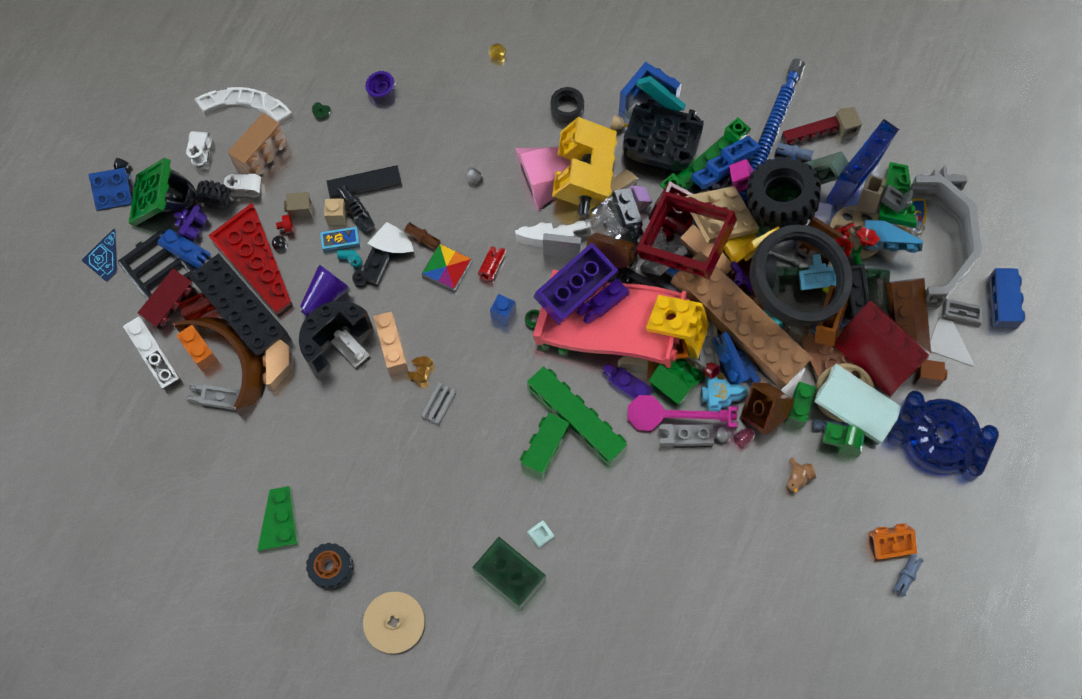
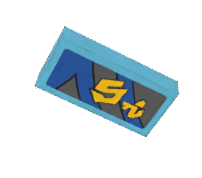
M357 227L320 232L323 252L360 246Z

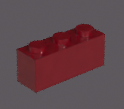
M173 268L137 313L157 329L160 326L164 327L170 319L168 317L172 311H177L180 307V300L192 292L193 283Z

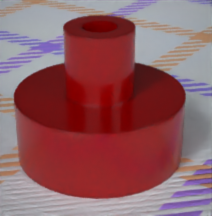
M282 215V221L276 223L277 230L284 229L286 234L294 232L290 215Z

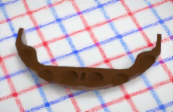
M203 317L173 322L179 333L193 325L205 331L212 329L231 343L238 354L242 368L241 389L233 408L239 416H242L256 406L264 387L263 373H266V366L263 365L264 353L256 356L223 318Z

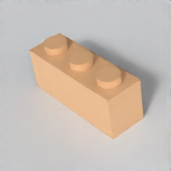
M392 311L373 316L389 374L394 375L408 371Z

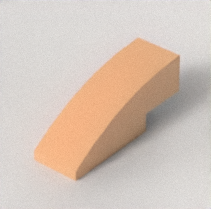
M694 224L680 238V243L689 249L693 256L701 251L708 257L714 246V243L708 244L701 231ZM722 252L716 266L725 275L732 269L729 266L731 261Z

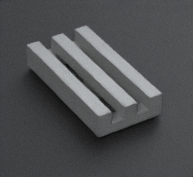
M946 298L942 318L981 326L984 306ZM949 306H954V307H959V308H963V309H968V310L977 311V312H979V314H978V313H973V312H968L967 310H963V309L959 310V309H955V308H950Z
M438 382L421 417L439 425L456 394V390L450 389L448 386ZM440 390H443L442 393L440 394V396H439V398H438V400H437V402H436L434 408L432 409L430 415L428 416L427 414L429 413V411H430V409H431V407H432L434 401L436 400V398H437V396H438ZM446 393H450L437 418L434 419L433 417L435 416Z

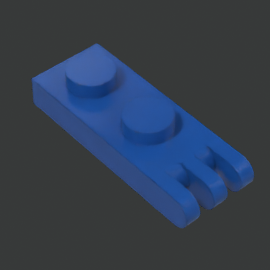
M170 229L157 242L158 246L197 268H200L202 263H205L211 256L207 250Z
M724 332L712 338L711 342L731 384H739L750 379L729 334Z

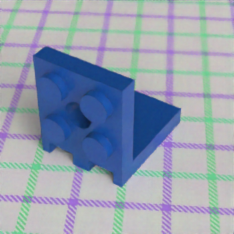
M645 61L621 90L619 111L625 114L643 93V90L636 85L638 79L651 76L678 98L680 96L681 83L676 78L666 75L660 68H655Z

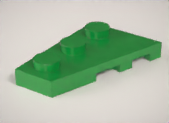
M290 486L269 490L257 552L298 545Z

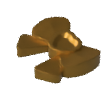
M427 356L416 357L411 362L418 366L417 371L407 372L410 380H415L418 383L427 382L429 368L433 365L434 361Z

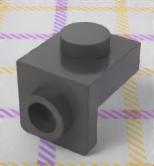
M888 184L883 190L880 201L899 213L911 205L914 192L909 190L903 194Z

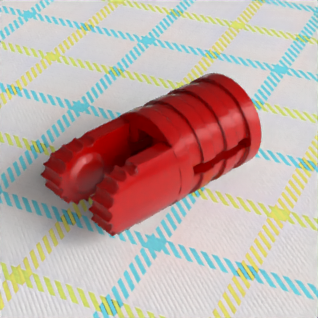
M490 247L478 271V275L488 281L494 279L506 249L499 248L496 252L495 247Z

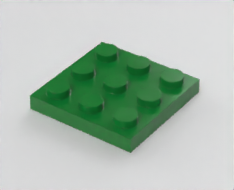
M163 158L136 174L128 224L136 226L165 209V197L169 188L167 183L171 173V160Z

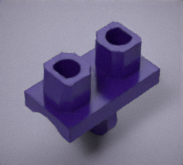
M197 205L194 206L188 217L186 216L189 211L186 209L182 213L175 212L174 217L177 219L175 222L177 227L184 223L178 232L179 235L193 241L199 231L191 227V225L195 222L203 226L207 220V216L200 211V207Z

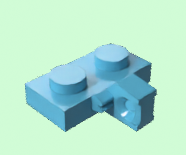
M820 254L811 256L812 265L808 266V270L798 272L801 291L830 287V285L836 286L833 267H826V263L822 264Z

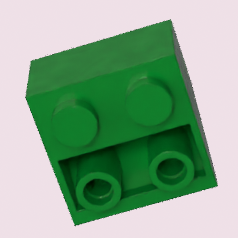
M684 358L676 359L675 362L672 361L670 368L660 363L649 381L679 405L692 394L705 379V376L701 374L698 368L692 367L687 363Z

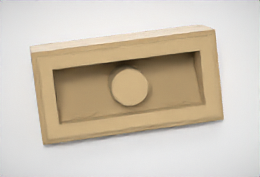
M625 169L613 177L610 185L611 195L606 201L612 197L614 190L626 189L631 185L637 184V176Z

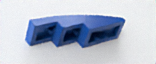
M747 136L723 148L721 155L707 161L706 167L693 173L691 180L704 190L729 175V165L750 159L761 149V145L750 136Z

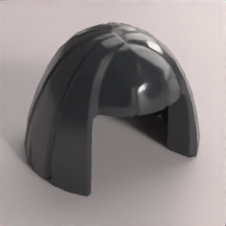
M171 169L167 183L169 188L165 197L166 207L162 212L181 211L190 207L195 202L196 190L193 184L183 175Z

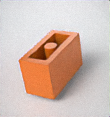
M190 325L176 335L201 371H204L218 361L193 325Z

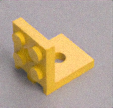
M778 226L758 238L754 233L728 239L724 251L731 262L736 261L738 263L743 259L747 261L753 257L754 252L764 238L780 228Z
M658 295L646 329L647 332L684 339L690 357L698 359L709 329V323L703 303ZM669 314H676L673 320L666 319Z

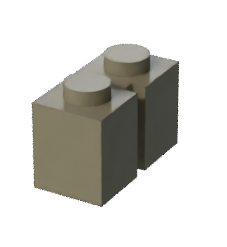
M868 174L857 206L858 210L866 214L876 213L887 179Z

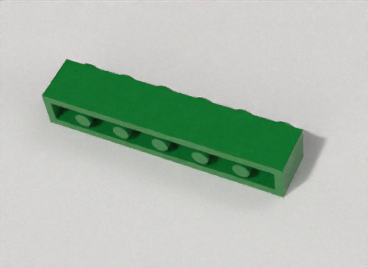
M543 366L527 381V388L559 418L569 422L570 429L609 466L627 450L625 438L620 434L616 435L612 431V426L607 421L603 422L600 420L598 413L593 408L589 409L579 395L575 396L570 391L571 388L564 381L561 383L552 369L547 370Z

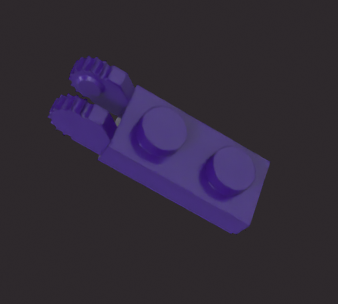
M616 279L587 301L588 303L582 304L576 312L579 316L588 313L583 321L586 324L592 323V321L603 316L630 294L629 290Z

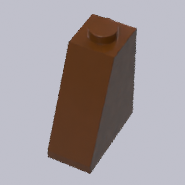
M594 233L587 239V246L593 243L617 269L629 266L637 258V244L600 233Z

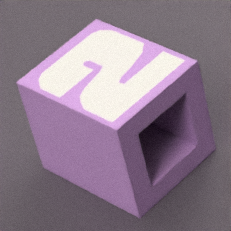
M633 185L629 187L639 212L652 203L646 187Z

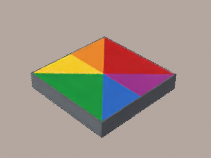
M439 243L421 274L423 277L455 292L471 265L472 258Z

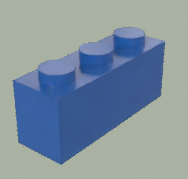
M995 268L990 274L994 328L1018 329L1025 321V311L1022 310L1024 296L1020 291L1022 277L1019 275L1018 268Z

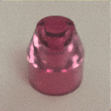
M751 428L743 429L733 435V439L737 446L744 448L751 443L755 433Z

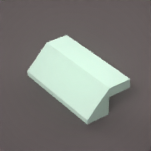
M837 364L831 368L828 380L818 389L814 401L849 425L863 430L866 436L878 444L883 442L897 421L901 408L900 405Z

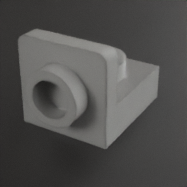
M942 166L939 173L959 190H963L967 183V175H960L958 173L948 175L947 166Z

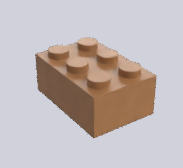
M262 113L230 148L228 154L235 169L240 173L260 175L267 163H270L276 153L285 147L287 140L280 123Z

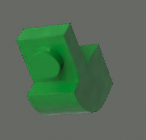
M828 422L823 443L840 447L839 452L859 457L862 452L865 433L863 430L852 425L845 427Z

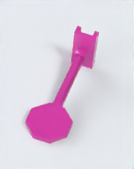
M638 395L628 405V420L637 430L652 431L663 421V418L720 420V422H728L729 427H737L739 422L733 421L737 420V412L733 411H738L739 406H730L729 410H720V412L665 410L653 395Z

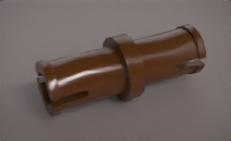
M411 222L404 229V232L416 238L417 242L424 243L436 250L439 243L441 244V240L429 234L428 230H422Z

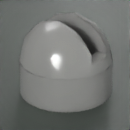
M470 167L467 172V178L472 183L478 182L483 176L474 167Z

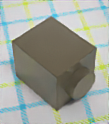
M855 107L839 109L835 116L840 124L838 131L841 138L858 134L862 123Z
M309 192L286 194L287 201H284V210L288 212L291 218L312 217V199Z

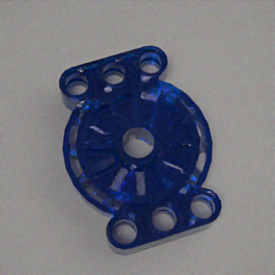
M911 391L903 400L898 419L889 431L887 438L888 442L896 447L906 444L913 459L928 470L937 473H952L961 470L962 477L965 480L975 481L985 471L998 440L999 431L992 425H986L980 429L975 416L958 402L949 399H934L925 402L921 392ZM909 399H914L917 405H913ZM902 416H907L910 422L904 421ZM894 432H899L902 435V439L897 438ZM937 432H944L948 436V440L940 443L941 438H939ZM984 433L989 434L991 440L985 438ZM976 450L982 451L984 457L979 456ZM969 467L975 468L976 474H973Z

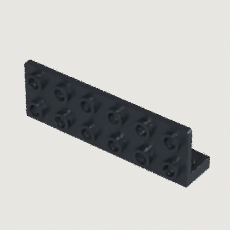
M219 253L189 275V278L256 356L262 354L280 339L286 344L291 341L288 332Z

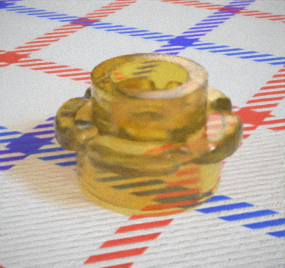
M492 44L489 48V54L495 60H501L506 54V49L501 44Z

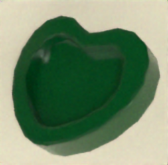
M316 102L312 106L313 115L317 120L324 119L331 113L330 107L322 105L320 102Z

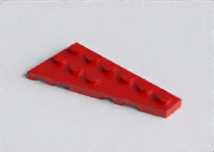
M250 203L208 236L278 315L290 306L292 302L253 203Z

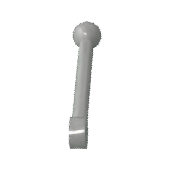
M771 250L768 254L793 263L795 267L800 265L798 259L793 260Z

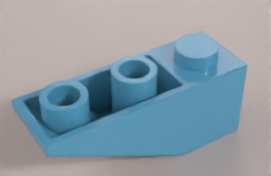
M865 221V228L874 230L880 238L875 246L867 245L864 247L865 249L871 251L884 249L890 252L903 250L910 253L922 251L923 241L886 221Z

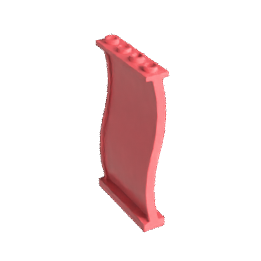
M553 270L550 279L559 271ZM606 283V284H605L601 289H599L592 297H594L596 294H598L601 290H603L605 287H607L610 283ZM622 283L629 290L630 294L603 316L598 317L589 324L583 321L588 313L579 316L575 311L558 325L545 309L541 307L533 338L536 345L543 346V344L573 351L636 357L665 364L667 368H670L672 361L675 362L677 350H675L676 344H680L681 338L647 332L646 327L658 295L689 301L690 299H687V293L683 290L680 293L654 286ZM669 314L666 319L673 320L676 314Z

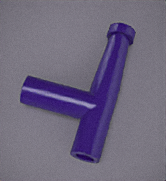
M736 261L731 262L729 266L736 274L734 283L737 286L743 283L748 289L749 294L753 295L754 291L749 279Z

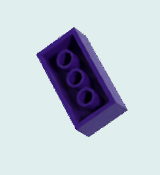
M590 243L535 292L533 298L560 325L610 281L618 272V269L593 243Z

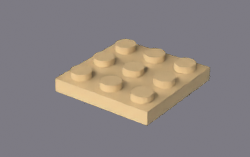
M735 186L685 196L687 198H696L704 203L711 202L716 206L728 207L729 210H733L737 222L729 239L754 234L759 230L757 223ZM691 213L708 244L714 243L724 222Z

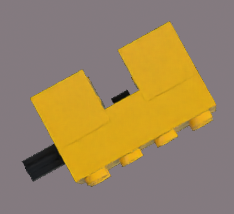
M577 117L560 133L558 156L571 160V165L562 172L558 170L555 172L552 197L578 205L579 217H588L589 210L599 205L611 195L610 185L613 178L612 168L615 161L614 151L617 144V131Z

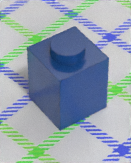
M498 294L490 308L491 318L508 325L516 312V301Z

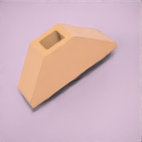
M281 339L266 350V355H263V365L266 366V373H263V381L270 390H275L293 371L292 351Z

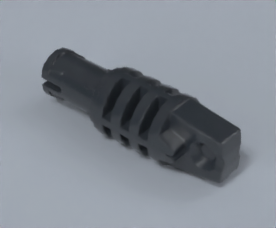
M347 185L341 186L337 192L344 199L345 208L351 214V217L354 218V221L364 232L371 230L375 224L369 212L366 211L360 199L352 194Z

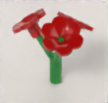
M854 222L848 223L836 229L843 236L834 238V240L840 245L847 257L849 255L853 257L854 265L862 264L860 258L862 249L867 245L875 246L880 238L874 230L861 227L856 232L857 237L860 238L861 245L858 250H855L848 231L855 224Z

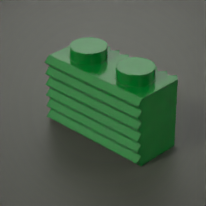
M798 382L792 397L794 402L789 416L784 422L785 424L799 429L804 428L817 391L815 386Z

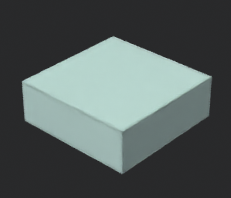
M543 520L527 531V534L538 549L555 538V535Z

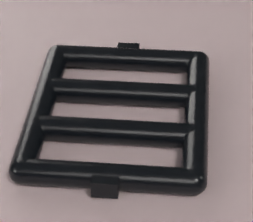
M160 230L143 243L140 241L135 245V249L118 260L120 267L146 300L152 295L148 289L166 277L173 268L177 269L182 265L187 271L183 276L189 280V275L196 271L190 263L174 255L177 259L146 282L143 283L138 275L170 252L163 248L134 270L128 265V262L158 242V239L165 233L163 230Z

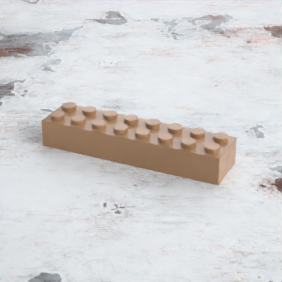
M700 251L692 259L706 263L708 257ZM717 266L710 279L684 271H679L673 277L671 284L680 293H682V290L686 291L687 299H690V301L703 303L707 319L722 333L727 332L733 344L743 351L780 389L787 385L812 359L797 342Z

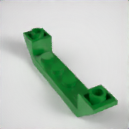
M737 117L725 128L724 135L695 159L690 167L683 170L677 176L674 173L671 174L660 184V187L664 189L670 181L690 191L697 185L691 180L692 174L705 168L707 161L721 155L723 148L745 138L751 128Z

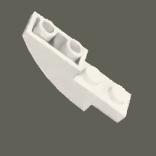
M577 221L572 225H559L553 229L551 222H541L536 226H524L515 230L516 241L519 243L543 248V234L545 233L584 237L591 235L590 221Z
M140 316L123 326L162 389L179 379L174 368Z

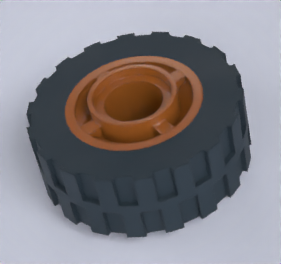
M336 543L320 544L308 555L309 558L306 561L308 577L320 588L334 590L337 587H342L352 575V558L342 546ZM329 562H334L333 568L326 571V565Z

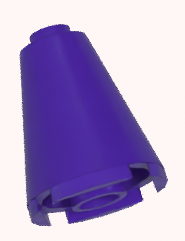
M319 265L300 305L302 308L301 313L308 316L317 307L336 301L350 287Z

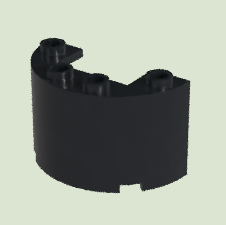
M347 301L328 302L314 309L304 320L299 332V347L306 363L316 378L331 366L321 353L324 352L323 348L335 338L334 333L337 330L344 331L347 328L360 341L373 329L367 311L361 306Z

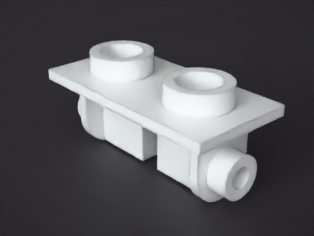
M337 330L334 333L335 338L331 343L355 368L370 356L346 330Z

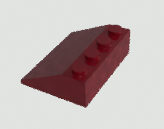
M869 301L838 336L834 345L854 365L862 368L870 376L871 380L889 397L932 355L873 301Z

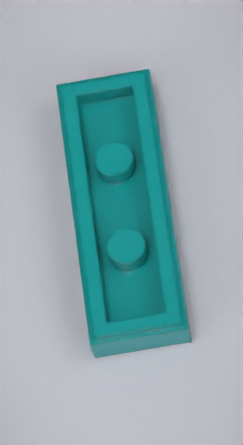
M649 76L637 80L636 85L663 107L675 111L685 110L686 104L653 77Z

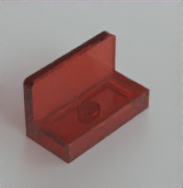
M203 293L181 302L180 311L185 320L201 318L217 310Z

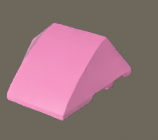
M559 146L515 148L520 164L523 166L532 189L538 210H541L551 200L556 199L552 197L555 172L557 170L562 172L571 165V160L558 156Z

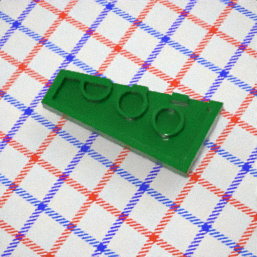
M890 162L885 187L890 184L905 194L911 190L908 165ZM913 201L907 209L904 208L899 213L881 202L878 221L916 228L917 219L914 214L915 206Z

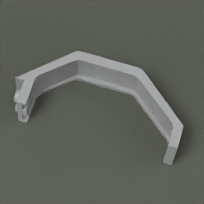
M934 169L931 175L920 174L915 177L910 186L914 192L912 199H932L958 221L964 264L948 285L928 287L926 289L927 308H939L982 254L976 203Z

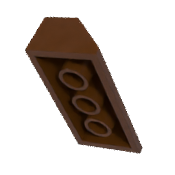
M917 278L885 282L888 315L931 353L925 279Z

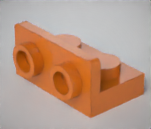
M905 523L896 524L893 528L877 527L874 531H870V536L874 542L875 557L878 560L918 553L915 529Z

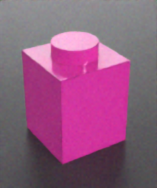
M745 159L729 165L732 183L739 193L747 190V183L753 171L748 160Z

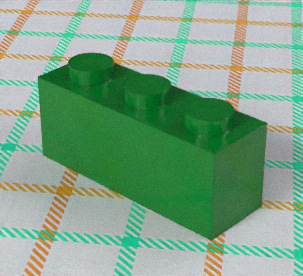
M548 413L547 417H542L538 425L540 428L538 433L532 435L528 451L524 450L520 457V461H522L521 467L540 478L544 477L570 429L569 422L551 413Z

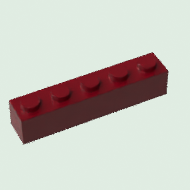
M833 116L783 131L781 137L784 144L792 146L798 142L802 143L808 139L812 140L818 136L835 133L838 131L840 124L837 117Z

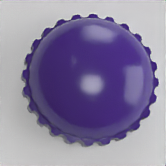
M378 71L372 73L367 78L365 89L373 98H386L394 91L395 80L387 71Z

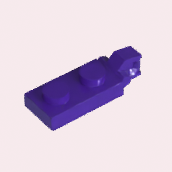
M606 364L602 369V373L609 377L608 381L611 383V386L633 400L638 395H651L654 391V388L623 368L621 369L617 366L615 369L611 365Z

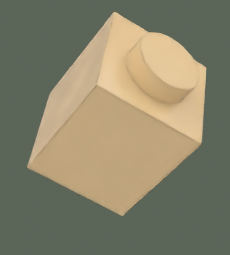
M325 199L324 217L327 224L346 225L347 209L345 208L344 199Z

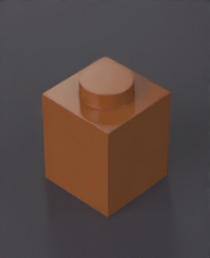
M926 360L917 369L916 384L939 387L947 379L948 370L945 369V362Z

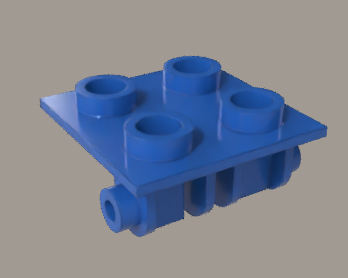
M125 167L88 174L96 210L132 204L128 184L130 177L126 173Z

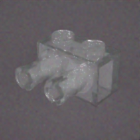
M612 195L594 210L592 217L585 221L586 226L592 223L588 228L590 230H594L602 223L606 229L600 234L620 239L629 231L621 223Z

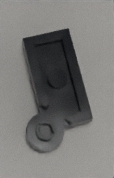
M372 247L363 266V271L354 272L352 276L353 282L359 286L364 285L367 281L377 285L392 252Z

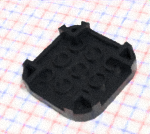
M648 99L647 103L636 104L624 134L622 147L624 154L634 161L669 170L680 171L690 167L700 142L704 120L701 121L696 115V111L692 109L689 110V113L675 111L654 105L655 100Z

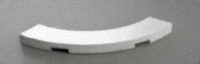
M230 87L226 90H214L195 98L196 103L205 115L223 107L246 106L264 112L280 124L293 116L292 112L280 100L269 96L265 92L251 88Z

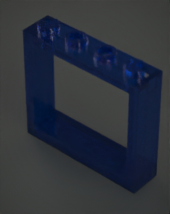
M883 119L841 172L825 201L837 210L844 208L868 177V174L880 162L900 129Z

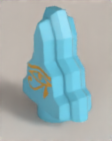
M717 376L712 380L706 377V387H701L702 403H707L709 411L720 412L721 408L729 407L731 402L741 401L746 398L749 391L744 386L730 384L727 380L718 379Z

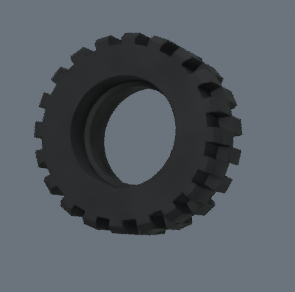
M781 156L775 157V160H766L764 165L759 164L756 167V171H752L747 183V203L753 218L756 221L760 220V224L764 227L770 226L772 230L778 226L782 228L789 225L807 224L808 220L813 219L815 212L819 208L821 183L817 172L814 169L811 170L812 166L808 163L803 164V160L798 158L794 160L789 156H786V158H781ZM787 185L796 188L801 194L792 201L778 202L769 198L767 192L774 187Z

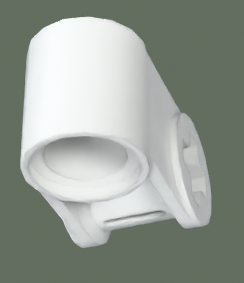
M191 131L189 134L186 154L195 167H201L207 162L212 142L210 132Z
M229 174L224 179V185L231 190V197L255 198L260 195L261 177L259 175Z

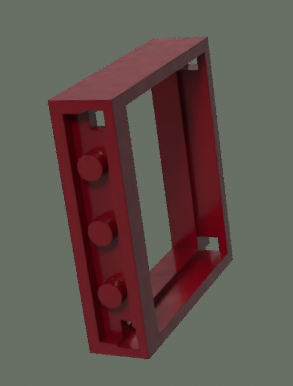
M664 191L636 250L641 259L710 279L737 222L735 212L729 210L728 207L722 208L711 202L704 203L693 197L687 198L676 192L672 194ZM671 207L724 222L706 263L652 247Z

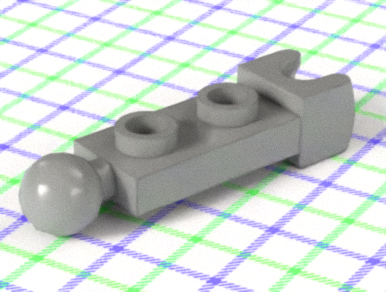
M661 424L658 429L659 433L668 436L667 438L660 439V447L714 445V439H717L719 442H727L731 437L730 430L726 427L713 431V424Z

